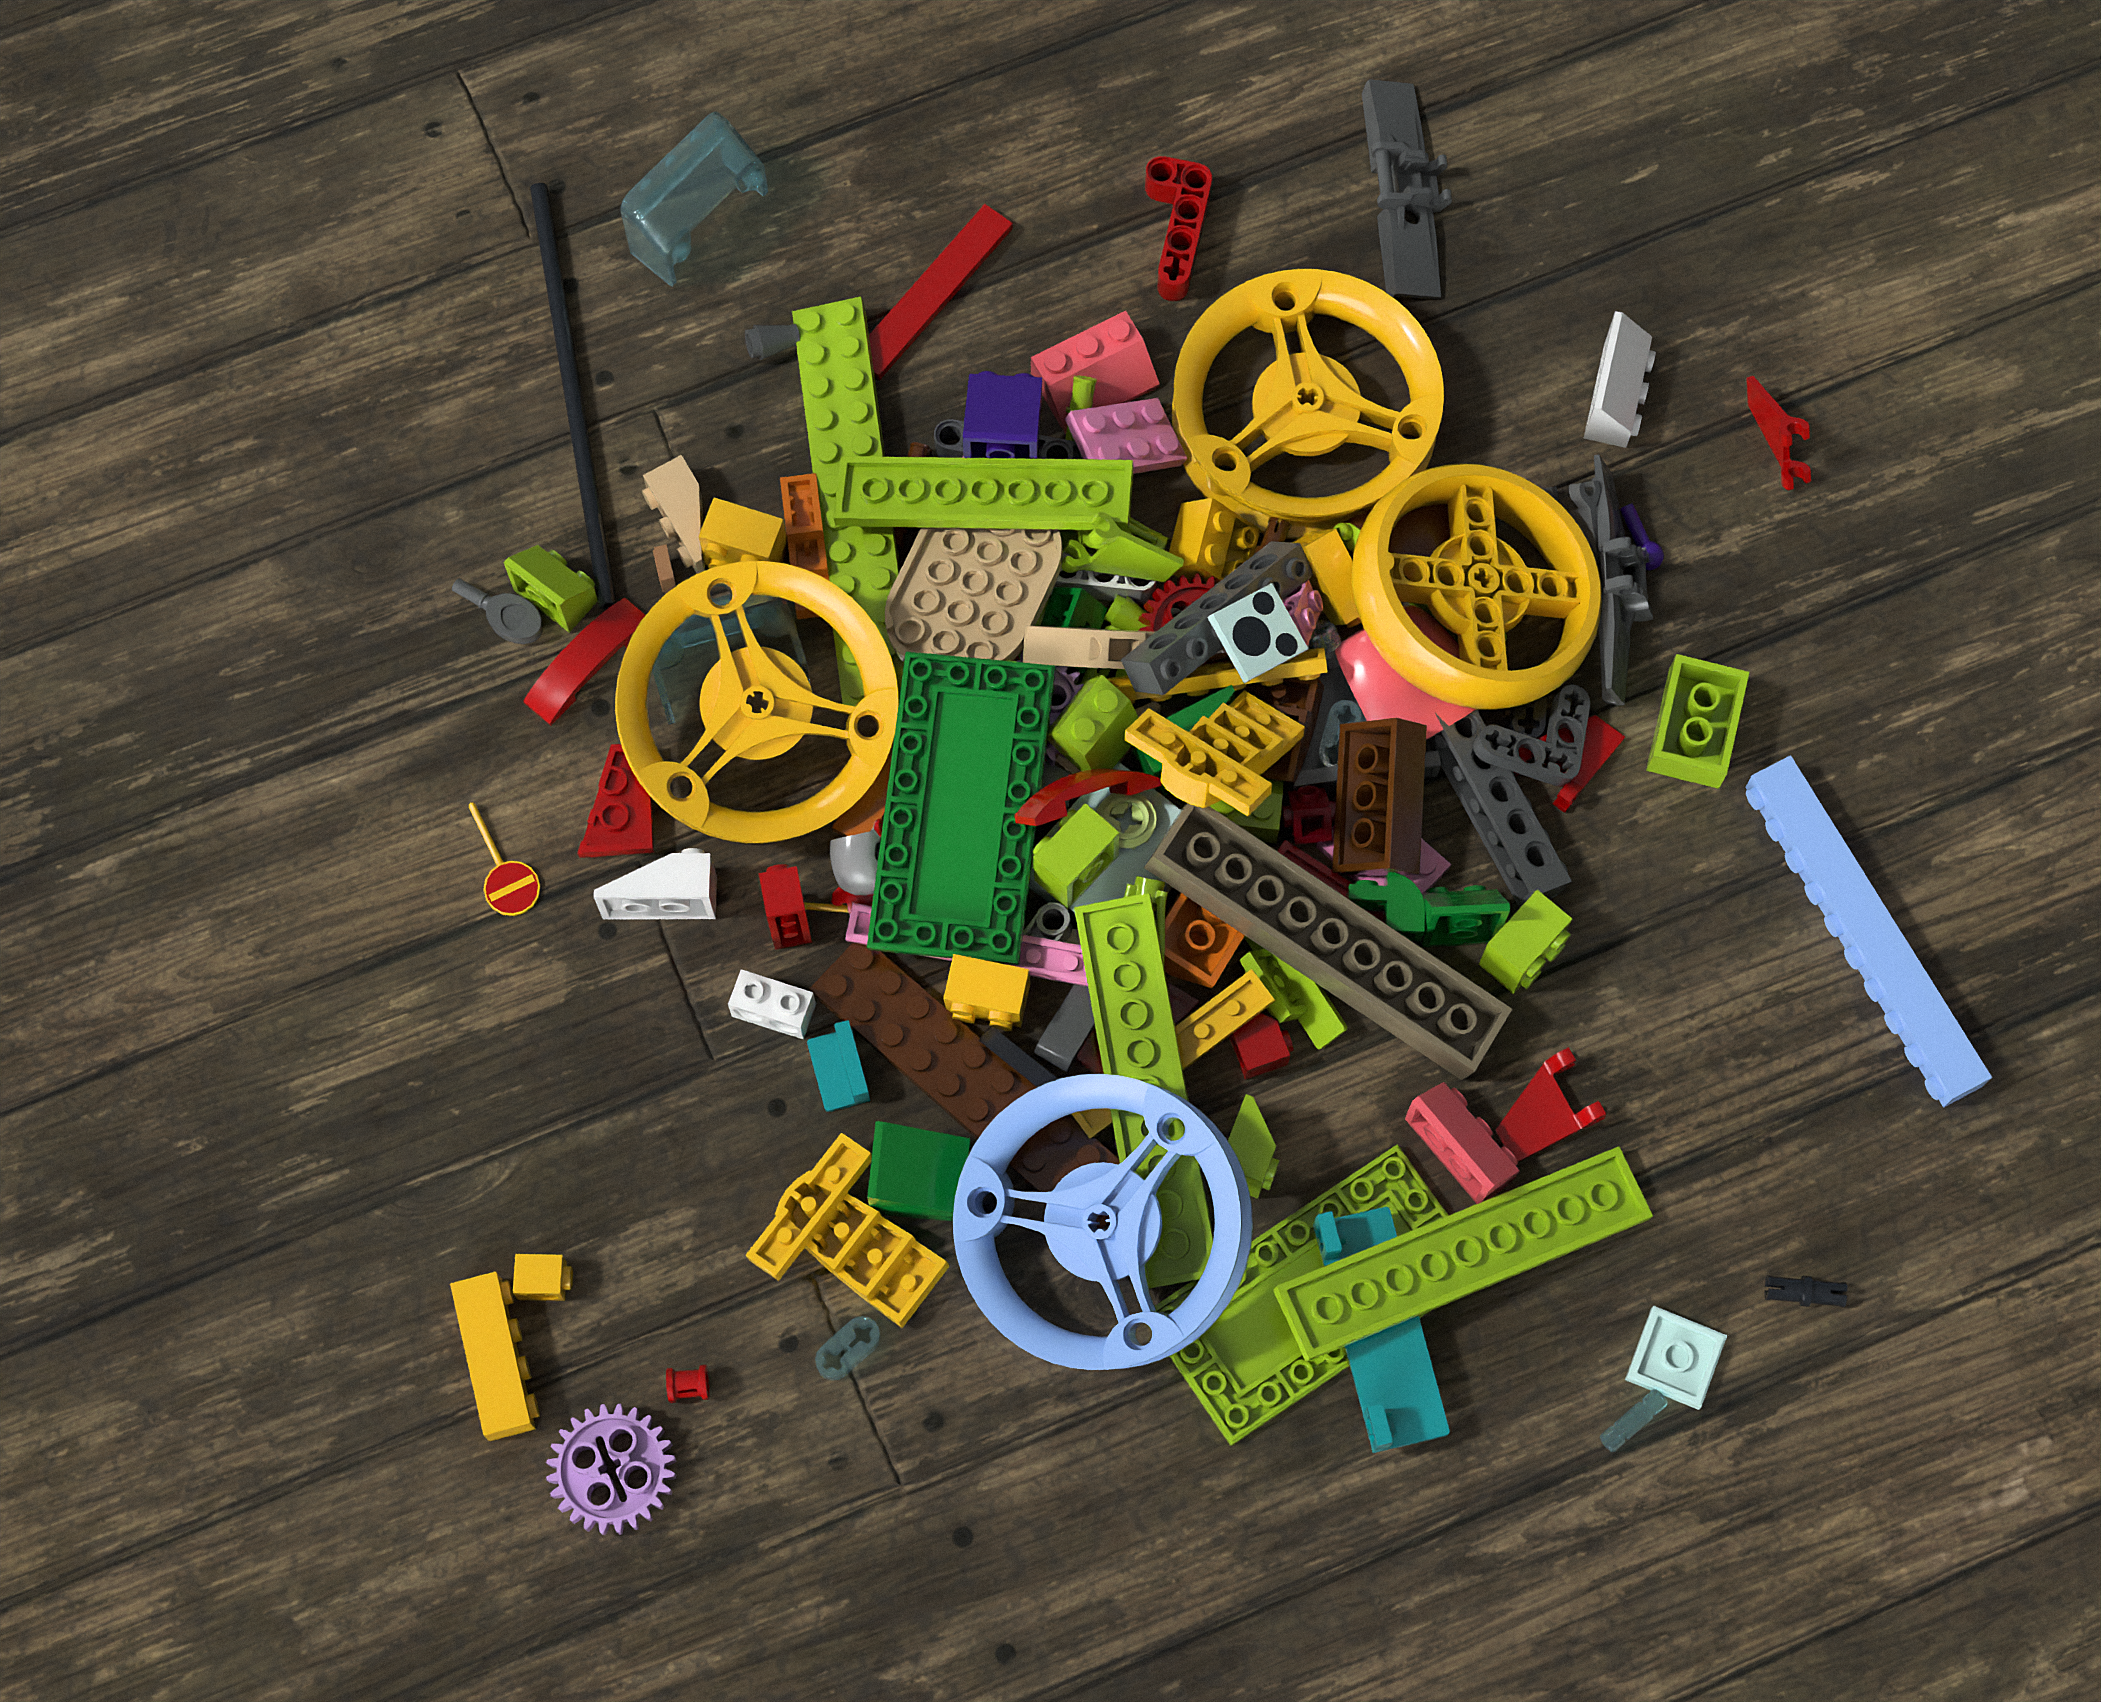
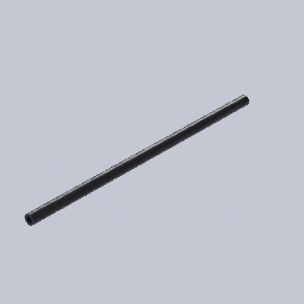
M536 183L530 187L590 556L599 608L607 610L617 603L548 186L545 183Z

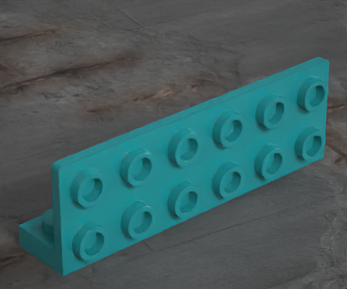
M1389 1207L1334 1218L1332 1211L1318 1214L1313 1223L1324 1266L1397 1237ZM1419 1316L1345 1346L1373 1453L1432 1440L1449 1434V1426Z

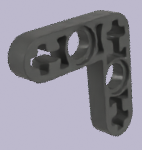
M1572 684L1560 690L1552 701L1546 742L1501 726L1489 725L1473 741L1475 754L1486 763L1554 786H1564L1580 770L1590 709L1588 693L1578 685ZM1567 698L1572 699V705L1576 707L1570 713V716H1566L1570 711V702L1566 700ZM1558 728L1568 729L1573 734L1574 742L1567 743L1563 741L1558 734ZM1489 738L1493 740V745L1497 747L1496 750L1491 748V743L1487 741ZM1519 748L1530 750L1533 753L1535 762L1532 764L1524 762L1519 756ZM1557 761L1562 763L1561 766L1566 771L1565 773L1560 772V766L1555 764Z

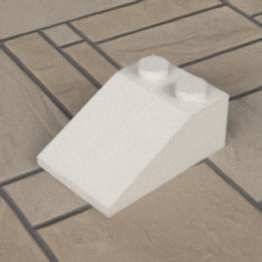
M697 848L684 849L682 853H671L595 889L594 899L602 919H716L717 875L711 854Z

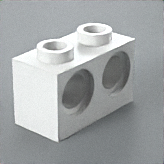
M741 969L728 1006L732 1017L804 1039L816 1002L813 992Z

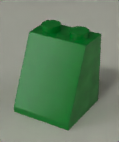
M876 1121L867 1196L869 1206L879 1211L881 1215L953 1221L954 1201L959 1178L971 1152L970 1138Z

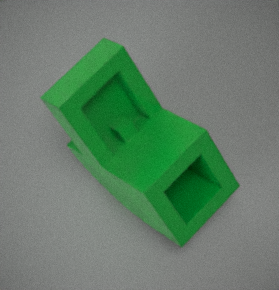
M1388 871L1384 886H1379L1378 882L1373 880H1359L1355 884H1349L1346 893L1347 899L1365 911H1383V923L1410 941L1421 942L1425 932V903L1420 890L1410 879L1399 873Z

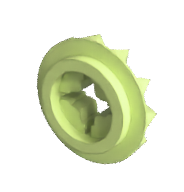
M1113 793L1102 801L1097 810V813L1119 832V849L1131 848L1134 850L1137 846L1148 843L1156 829L1157 818L1155 809L1151 802L1139 793L1131 796ZM1128 808H1131L1132 821L1137 822V824L1129 825L1128 829L1121 833V823L1115 819L1117 817L1123 818L1125 813L1128 812Z

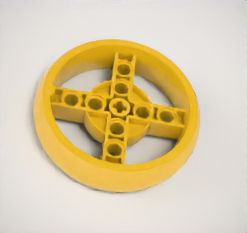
M1450 464L1414 474L1400 482L1375 504L1363 524L1354 549L1352 562L1353 596L1359 618L1369 639L1382 658L1402 678L1421 691L1444 702L1473 709L1493 710L1515 707L1535 701L1560 687L1575 673L1591 649L1596 637L1601 615L1602 587L1596 560L1586 537L1572 516L1550 494L1534 483L1511 472L1478 464ZM1448 504L1450 539L1439 545L1430 557L1388 552L1392 530L1405 514L1421 507ZM1495 516L1525 536L1542 555L1550 570L1526 567L1520 555L1510 545L1496 537ZM1401 602L1427 604L1435 618L1444 627L1458 635L1460 659L1447 653L1425 636L1408 616ZM1524 614L1563 618L1561 641L1557 650L1548 660L1532 668L1508 671L1505 633L1514 628L1521 621Z

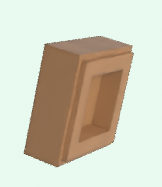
M667 544L654 547L653 550L662 592H665V594L676 587Z

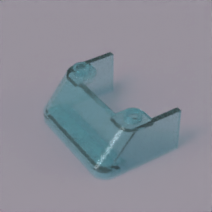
M712 112L705 117L628 192L620 207L630 253L671 287L676 283L673 265L676 262L681 263L691 251L690 232L735 188L742 193L756 190L763 197L768 193L764 164L730 121L719 112Z
M731 594L714 598L712 601L720 606L726 605L731 600ZM750 595L743 605L750 628H757L761 634L771 638L788 634L796 663L803 670L810 683L807 662L786 599L766 595ZM735 612L719 617L725 636L741 632ZM693 614L685 620L666 641L653 666V675L668 725L676 722L660 671L677 666L684 657L685 648L716 639L710 618Z

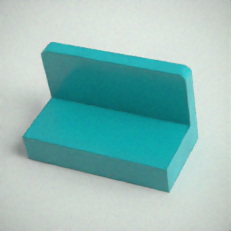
M849 1020L834 1024L836 1032L811 1038L807 1041L826 1112L870 1101Z

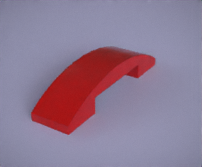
M626 598L609 607L586 626L552 661L523 700L524 703L552 726L576 701L575 694L623 645L626 648L628 647L631 637L646 615Z
M1109 768L1073 773L1050 783L1034 794L1014 815L1015 822L1038 826L1068 816L1065 804L1067 800L1109 787L1110 793L1131 796L1162 786L1161 780L1156 776L1146 773Z

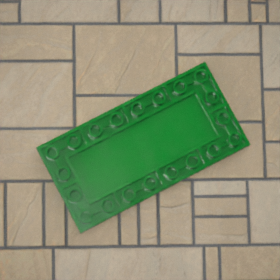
M917 652L905 653L867 940L868 950L951 959L953 954L1019 966L1037 826L1016 823L1014 815L1042 787L1056 674L1055 665Z

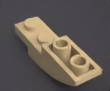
M1025 626L1023 663L1125 669L1121 659L1156 631Z

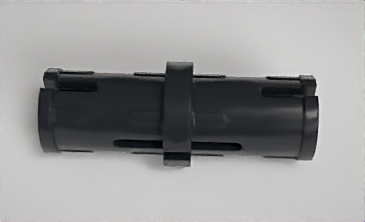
M1767 1275L1764 1287H1772L1764 1291L1765 1300L1799 1302L1800 1306L1809 1307L1811 1303L1845 1307L1847 1302V1295H1837L1847 1292L1846 1282L1812 1280L1811 1276L1804 1275L1801 1279Z

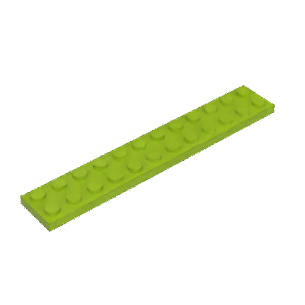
M856 297L792 311L793 323L796 324L800 335V341L796 342L812 470L813 473H816L829 581L851 596L865 610L883 637L896 673L899 705L904 662L894 651L885 624L887 598L901 570L894 527L835 526L833 519L841 456L885 457L865 303L862 297ZM833 628L842 704L855 706L864 698L860 671L849 647Z

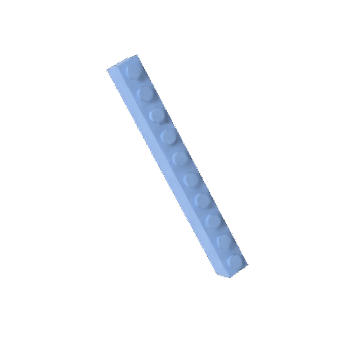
M1791 755L1753 774L1745 787L1747 789L1746 797L1750 805L1755 810H1760L1766 820L1765 826L1769 836L1775 842L1779 841L1786 852L1785 860L1789 868L1794 873H1799L1804 881V889L1808 899L1812 904H1818L1825 915L1824 922L1832 936H1838L1845 948L1844 954L1849 965L1853 969H1858L1865 980L1864 987L1867 994L1874 1002L1878 1001L1885 1012L1884 1019L1892 1033L1898 1034L1905 1044V1054L1909 1062L1914 1067H1919L1926 1078L1925 1086L1931 1097L1935 1100L1939 1099L1942 1106L1946 1107L1983 1087L1992 1076Z

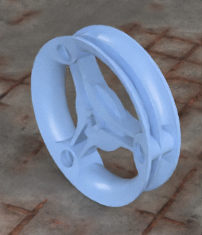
M1108 1074L1077 1075L1046 1083L1027 1092L1000 1112L983 1131L965 1162L957 1186L953 1211V1236L960 1270L969 1292L988 1320L1005 1337L1032 1355L1054 1364L1086 1370L1124 1369L1146 1365L1177 1353L1193 1343L1221 1316L1237 1291L1247 1266L1253 1231L1252 1204L1244 1171L1236 1153L1217 1126L1201 1110L1169 1090L1137 1079ZM1090 1109H1119L1144 1116L1149 1134L1138 1148L1119 1165L1102 1162L1081 1166L1062 1178L1051 1192H1023L1013 1189V1184L1005 1172L1010 1161L1032 1135L1049 1123L1063 1116ZM1181 1119L1185 1125V1133L1179 1140L1174 1141L1169 1136L1168 1128L1171 1122ZM1158 1143L1167 1149L1168 1152L1146 1180H1144L1135 1171ZM1181 1155L1194 1156L1208 1181L1213 1200L1215 1228L1212 1249L1205 1270L1190 1295L1170 1314L1156 1312L1149 1293L1144 1267L1156 1250L1162 1231V1214L1156 1193L1168 1171ZM992 1192L996 1196L997 1206L992 1213L987 1214L982 1207V1201L986 1194ZM1015 1198L1047 1203L1044 1222L1012 1217ZM1098 1215H1109L1110 1219L1106 1220V1222H1110L1108 1229H1097L1096 1225L1100 1224V1222H1096ZM1008 1223L1020 1225L1044 1234L1051 1252L1065 1269L1083 1279L1099 1281L1113 1305L1118 1324L1108 1336L1098 1337L1070 1332L1043 1319L1021 1300L1007 1280L998 1258L994 1237L998 1236ZM1128 1276L1131 1278L1143 1311L1132 1315L1129 1314L1117 1281ZM1142 1323L1149 1325L1152 1330V1338L1145 1346L1137 1341L1135 1335L1137 1327Z

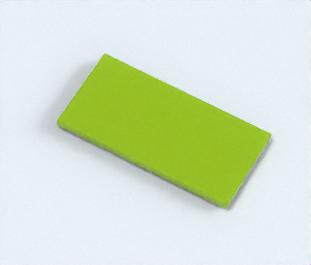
M1398 1144L1251 1242L1250 1254L1241 1283L1224 1312L1193 1343L1169 1356L1230 1446L1350 1366L1345 1346L1306 1362L1273 1291L1277 1285L1324 1267L1313 1227L1316 1216L1332 1211L1334 1218L1389 1207L1397 1237L1448 1216ZM1199 1280L1191 1281L1155 1305L1156 1312L1167 1314L1173 1312L1190 1295ZM1430 1311L1419 1315V1319L1427 1313H1429Z

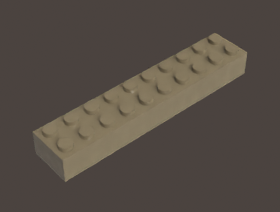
M1186 803L1144 866L1146 870L1460 1080L1475 1072L1512 1011V1008L1210 806L1201 808Z

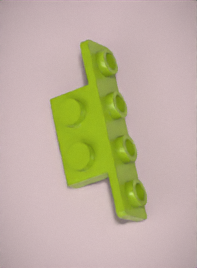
M1244 936L1253 951H1249L1239 961L1244 967L1245 973L1251 969L1256 973L1276 1000L1267 1007V1010L1274 1018L1278 1019L1279 1023L1298 1019L1317 1049L1325 1048L1347 1030L1346 1023L1320 985Z

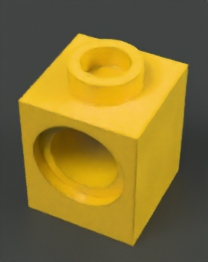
M515 1254L513 1294L518 1300L565 1301L566 1290H571L573 1285L572 1266H567V1261L563 1255Z

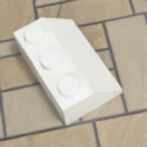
M1615 311L1604 343L1584 439L1626 448L1630 436L1637 437L1642 415L1636 414L1638 403L1644 405L1649 383L1643 382L1644 373H1651L1656 351L1650 350L1652 336L1622 312Z

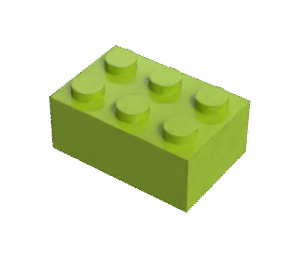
M1676 654L1668 671L1646 771L1719 789L1728 772L1749 672Z

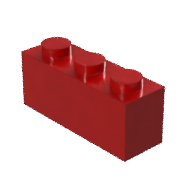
M778 864L767 868L766 872L759 873L766 916L775 950L812 943L797 866L789 867L787 864Z

